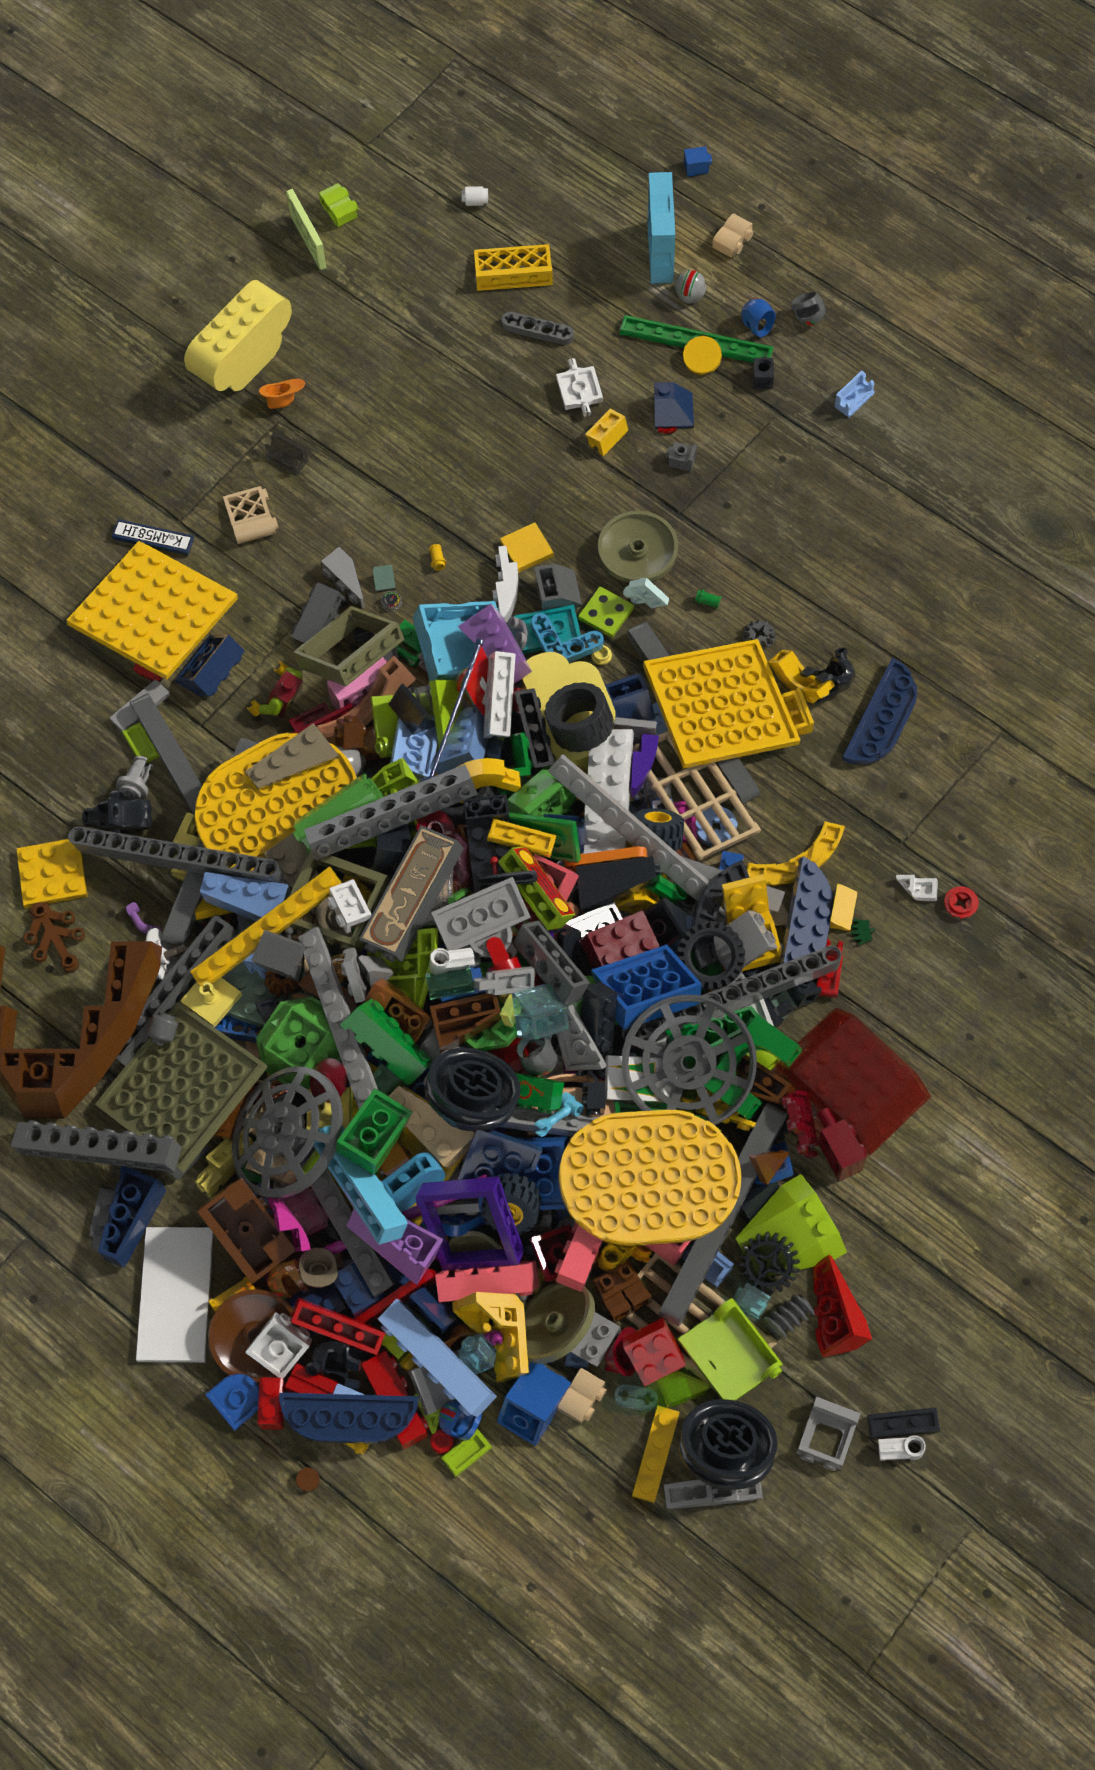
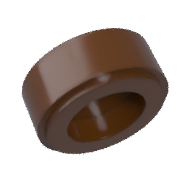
M306 1467L298 1472L296 1483L302 1491L312 1492L318 1488L320 1476L315 1469Z

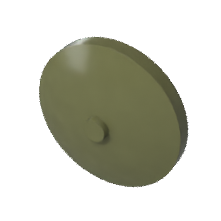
M629 511L614 517L604 526L598 539V555L605 570L620 581L630 583L633 580L647 578L653 582L666 575L675 564L678 555V539L672 526L662 517L647 511Z
M555 1282L539 1291L526 1304L524 1315L527 1356L530 1362L546 1364L556 1361L571 1352L585 1337L595 1313L594 1298L585 1286L582 1292Z

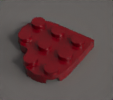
M800 1090L788 1092L787 1096L782 1097L784 1109L788 1110L789 1132L794 1131L799 1138V1141L796 1143L799 1155L804 1154L806 1158L816 1157L818 1153L817 1151L814 1152V1147L818 1146V1139L809 1093Z

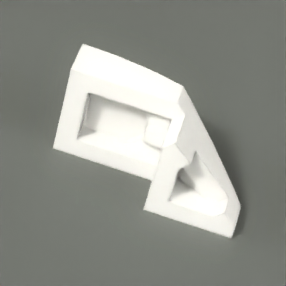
M896 875L897 881L915 900L937 901V878H915V875Z

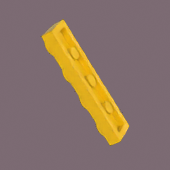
M657 1405L632 1497L655 1503L679 1418V1411Z

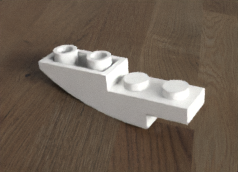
M499 546V554L495 555L497 567L501 566V572H498L499 582H496V590H492L493 600L498 602L497 610L507 623L512 616L517 601L518 568L517 562L509 563L507 547Z

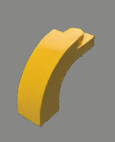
M781 650L768 661V664L781 682L791 691L801 688L805 701L814 704L819 698L826 697L835 686L831 679L820 683L815 680L816 676L812 674L806 678L801 676L800 672L805 668L792 650Z
M484 758L460 765H466L475 789L484 786H495L517 793L521 787L519 772L505 768L504 760Z

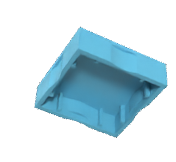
M672 172L649 173L647 223L651 284L673 283L675 219Z
M495 601L468 602L458 605L447 603L423 604L418 606L413 616V622L430 681L458 680L460 672L462 674L465 668L468 669L467 667H469L476 645L458 626L489 604H492L497 609Z

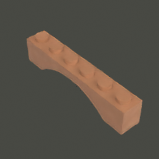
M393 656L379 669L371 689L362 701L338 719L352 715L356 716L366 726L373 719L370 697L394 695L402 683L408 687L416 680L415 677ZM336 720L318 725L317 728L325 739L335 747L339 746L336 744L334 735Z

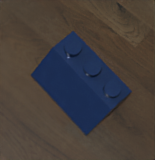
M229 634L209 635L174 681L199 697H210L217 692L221 681H224L229 676V671L232 667L241 661V656L245 650Z

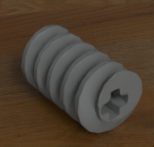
M798 1294V1296L792 1295L791 1301L786 1300L784 1307L779 1306L777 1308L778 1313L772 1311L770 1318L765 1317L763 1323L770 1334L779 1341V1335L785 1339L787 1338L786 1329L791 1333L794 1332L793 1324L801 1327L800 1318L805 1322L808 1321L806 1313H809L811 1316H814L815 1313L809 1302L801 1294Z

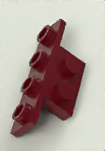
M325 702L289 719V724L294 731L292 733L299 734L313 723L316 727L329 723L347 714L354 707L350 703L331 713Z

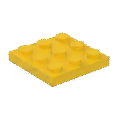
M69 839L16 848L23 906L25 908H30L38 902L52 904L88 897L83 856Z

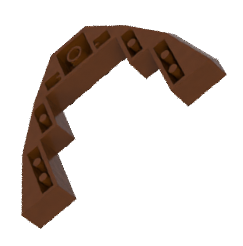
M111 941L104 1006H84L80 1049H13L17 1010L0 1005V1083L24 1118L65 1119L102 1079L135 1031L160 970L161 946L152 941ZM0 945V990H1V981H2L4 955H5V947H3V946H1V945Z

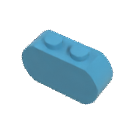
M425 1152L414 1156L384 1179L382 1183L399 1211L402 1212L416 1203V1194L422 1183L441 1182L445 1178V1172L435 1156L430 1152Z

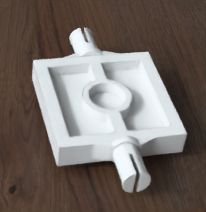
M572 358V361L571 359L568 360L570 370L556 374L565 410L581 407L583 416L587 417L588 414L589 417L592 414L589 405L603 402L602 392L594 366L578 368L576 360Z

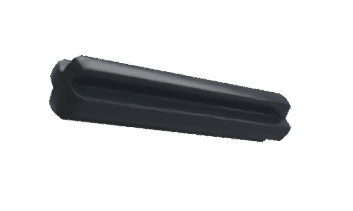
M531 870L483 875L478 878L481 888H486L513 877L516 884L533 883L538 880L537 872Z

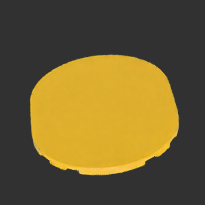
M284 733L272 736L227 760L207 777L196 800L195 824L203 847L265 858L264 853L296 831L294 829L295 820L357 779L351 763L337 747L330 744L339 755L338 759L327 761L318 767H312L302 771L300 774L284 778L280 782L258 790L245 774V771L295 737L297 733Z
M680 1110L623 1112L594 1119L591 1123L577 1131L569 1141L561 1158L558 1175L562 1200L576 1223L600 1240L625 1246L678 1243L706 1236L717 1229L731 1214L741 1188V1168L732 1144L724 1137L721 1130L711 1122L694 1116L693 1113Z

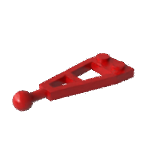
M432 1269L426 1270L417 1285L410 1280L357 1316L355 1320L366 1324L373 1322L396 1299L405 1303L409 1300V1296L427 1285L433 1286L436 1284L435 1275L439 1272Z

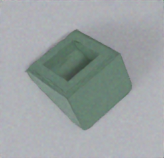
M392 565L372 568L376 592L396 589Z

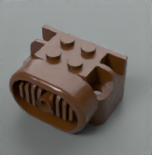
M240 1178L225 1189H222L196 1210L253 1284L295 1252L296 1249L282 1231H276L274 1213L268 1214L266 1209L269 1206L261 1195L256 1197L244 1180ZM243 1226H248L246 1231L242 1230Z

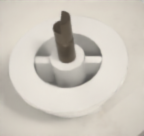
M157 928L150 929L146 936V941H152L162 947L161 965L155 982L160 979L163 980L177 963V956L184 954L189 948L188 946L185 947V945L173 948L171 943L162 941L163 932Z

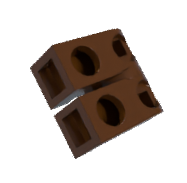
M629 1260L593 1280L595 1290L613 1323L632 1314L631 1308L635 1312L652 1302L651 1294L640 1281Z

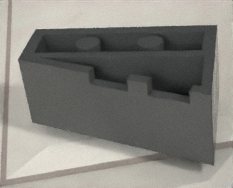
M317 582L316 586L310 591V599L307 605H304L301 610L299 622L292 629V638L304 644L339 616L337 612L341 605L346 606L348 600L339 591Z

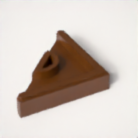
M780 1150L779 1152L770 1151L749 1155L761 1183L769 1184L789 1153Z

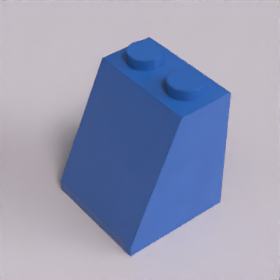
M530 1362L528 1365L529 1373L520 1376L505 1396L497 1423L536 1446L557 1413V1407L569 1389L571 1382L566 1380L565 1377L549 1370L543 1364Z

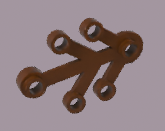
M44 902L34 904L30 909V916L33 922L29 932L24 935V941L29 946L35 945L38 942L37 934L41 924H43L45 932L39 948L33 953V957L39 963L45 962L52 940L62 958L61 966L66 973H74L79 968V962L76 956L69 954L59 936L81 942L85 939V933L82 928L77 927L72 930L55 926L50 921V919L63 921L66 925H72L76 921L74 913L72 911H65L64 913L52 911L50 906ZM44 910L43 913L37 914V911ZM67 916H72L71 920H65ZM76 933H82L80 937H75ZM30 936H34L32 941H27ZM39 953H44L43 957L37 958V955ZM67 960H73L71 964H65Z

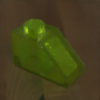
M680 1371L671 1373L656 1381L661 1398L668 1409L708 1394L710 1391L708 1383Z

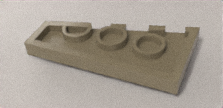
M313 723L246 770L245 774L259 790L280 782L284 778L300 774L302 771L312 767H318L327 761L338 759L339 755Z
M293 833L264 853L265 858L275 860L285 875L284 881L291 890L308 857L307 847L303 842L299 843ZM317 870L312 879L319 875ZM319 904L309 911L314 918H316Z

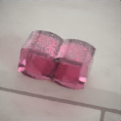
M309 1187L298 1194L283 1198L284 1203L299 1222L307 1237L328 1227L327 1219H329L323 1206L319 1207L316 1202L319 1199L312 1188L309 1189Z

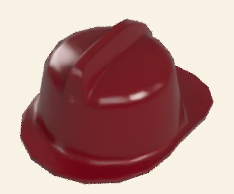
M624 1328L616 1341L610 1344L604 1355L606 1362L605 1371H612L626 1377L633 1375L635 1368L623 1347L622 1338L637 1331L635 1328Z

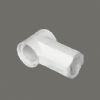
M443 948L435 949L430 956L429 970L435 976H443L448 971L474 968L473 950L471 948L450 951ZM435 961H443L444 964H438Z
M919 1436L878 1439L880 1461L918 1460L925 1451V1442ZM913 1442L917 1443L921 1451L912 1453L909 1451L908 1445Z

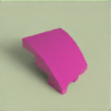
M268 1198L269 1209L274 1212L276 1231L291 1230L293 1247L296 1249L295 1252L311 1250L306 1233L281 1198Z

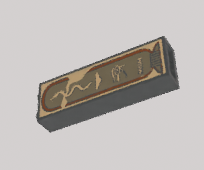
M422 825L420 826L359 938L365 945V950L373 954L376 951L382 953V957L391 962H394V960L404 961L418 935V930L424 924L464 850L459 841Z

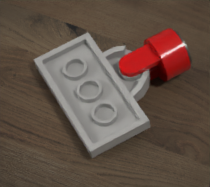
M513 877L431 912L447 951L458 950L470 945L476 954L492 959L494 966L487 969V972L522 968L518 958L510 959L506 951L512 940L511 926L531 918Z

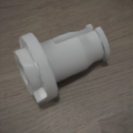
M136 756L127 775L121 776L117 780L115 788L118 792L124 794V799L126 800L145 799L147 797L148 788L145 783L149 777V771L153 768V764L144 766L147 761L146 757Z

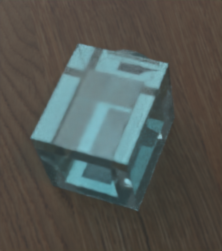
M749 1283L744 1288L739 1287L734 1296L741 1310L757 1321L761 1318L771 1296Z
M479 1333L462 1341L459 1358L477 1375L494 1367L497 1350Z

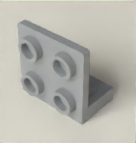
M594 1313L588 1332L571 1353L598 1367L614 1337H618L620 1334V1326Z

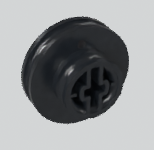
M455 1048L437 1056L431 1064L425 1082V1095L432 1109L452 1127L463 1131L490 1130L505 1124L515 1111L521 1090L517 1075L506 1062L489 1052L475 1048Z
M719 1399L702 1403L687 1415L681 1430L679 1453L685 1467L700 1481L720 1489L740 1490L758 1484L770 1473L778 1441L773 1425L759 1410L743 1402Z

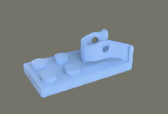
M398 717L390 763L403 758L418 781L420 778L429 776L433 767L438 741L436 725L413 735Z

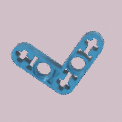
M538 613L532 618V630L544 653L554 652L553 649L556 648V653L564 656L570 663L595 653L603 647L604 638L598 631H590L562 643L547 615ZM538 621H541V623H544V629H545V630H544L543 632H542V627H541V625H540V624H537ZM546 636H552L555 640L553 643L547 644L543 639ZM591 639L598 640V643L591 642ZM573 645H579L582 649L575 653L570 648Z

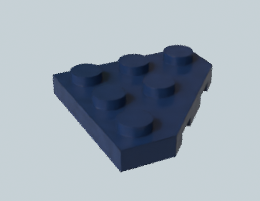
M491 1129L476 1130L457 1180L475 1179L484 1174L487 1177H496L498 1175L504 1177L506 1173H509L510 1176H513L514 1173L519 1175L530 1173L535 1170L543 1147Z

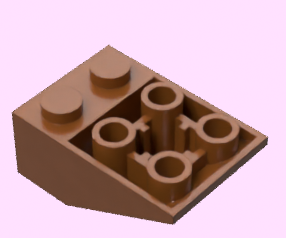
M383 978L373 984L363 1004L370 999L379 1002L383 1006L384 1012L398 1022L399 1028L404 1033L410 1035L416 1045L431 1017L399 988Z

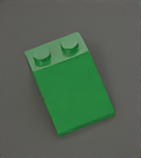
M374 1088L337 1140L336 1152L375 1175L389 1155L412 1116L413 1111Z

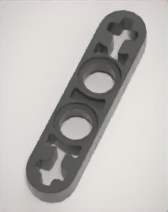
M506 312L501 319L503 329L508 332L561 345H568L574 339V331L568 325L515 312ZM527 323L534 325L531 329H526L523 326ZM550 328L552 331L545 334L542 332V329Z

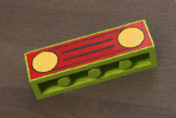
M526 846L511 848L498 861L506 873L531 870L537 872L538 880L536 882L516 884V886L547 930L562 928L575 915Z

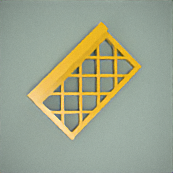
M549 244L474 250L477 291L553 285ZM546 251V253L542 257L536 254L537 252ZM519 253H525V254H526V256L523 257V258H520V257L517 256V255H518ZM507 255V257L504 260L499 258L498 256ZM479 256H487V257H489V258H488L487 260L483 261V260H481V259L478 258V257H479ZM530 258L537 260L533 264L527 262ZM512 259L517 261L514 266L508 263ZM493 260L499 263L495 267L490 265Z

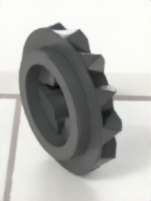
M760 619L755 622L751 621L747 626L745 625L743 631L744 642L755 640L756 632L763 630V634L756 639L759 640L762 650L770 647L775 640L774 627L769 625L768 621L763 622Z

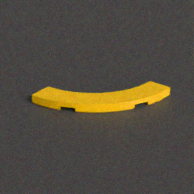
M824 821L820 834L807 851L782 864L748 863L747 872L749 877L764 874L766 885L769 887L795 882L799 859L804 856L815 862L818 868H820L836 850L845 826Z

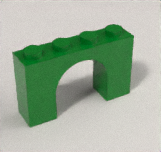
M758 1014L754 1018H750L746 1023L756 1051H766L788 1067L792 1065L802 1052V1048L796 1042ZM747 1043L734 1048L737 1061L736 1069L742 1057L749 1053ZM728 1052L720 1056L716 1067L727 1073L730 1066ZM712 1077L704 1086L712 1094H715L725 1081ZM731 1084L720 1100L731 1107L740 1097L744 1088ZM749 1093L736 1112L749 1120L762 1103L758 1098Z

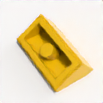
M837 884L829 928L845 931L851 930L857 891Z

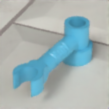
M564 1092L562 1094L560 1110L547 1119L538 1120L534 1125L539 1129L534 1133L540 1137L545 1136L554 1124L570 1113L576 1117L579 1116L584 1110V1105L576 1101V1098L570 1093Z

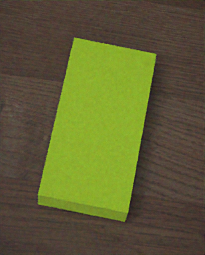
M140 722L122 731L134 755L147 758L145 764L159 757L156 748Z
M476 1429L468 1441H461L445 1454L441 1460L452 1474L457 1477L491 1450L492 1446L481 1432Z

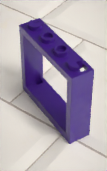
M499 1177L422 1183L416 1194V1204L420 1207L424 1225L427 1226L428 1231L443 1239L436 1254V1259L440 1262L442 1270L519 1265L524 1249ZM486 1197L504 1249L451 1252L433 1201Z

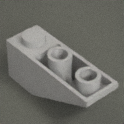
M338 547L321 561L322 573L328 580L332 579L340 592L344 591L354 605L357 604L363 609L365 608L353 560Z

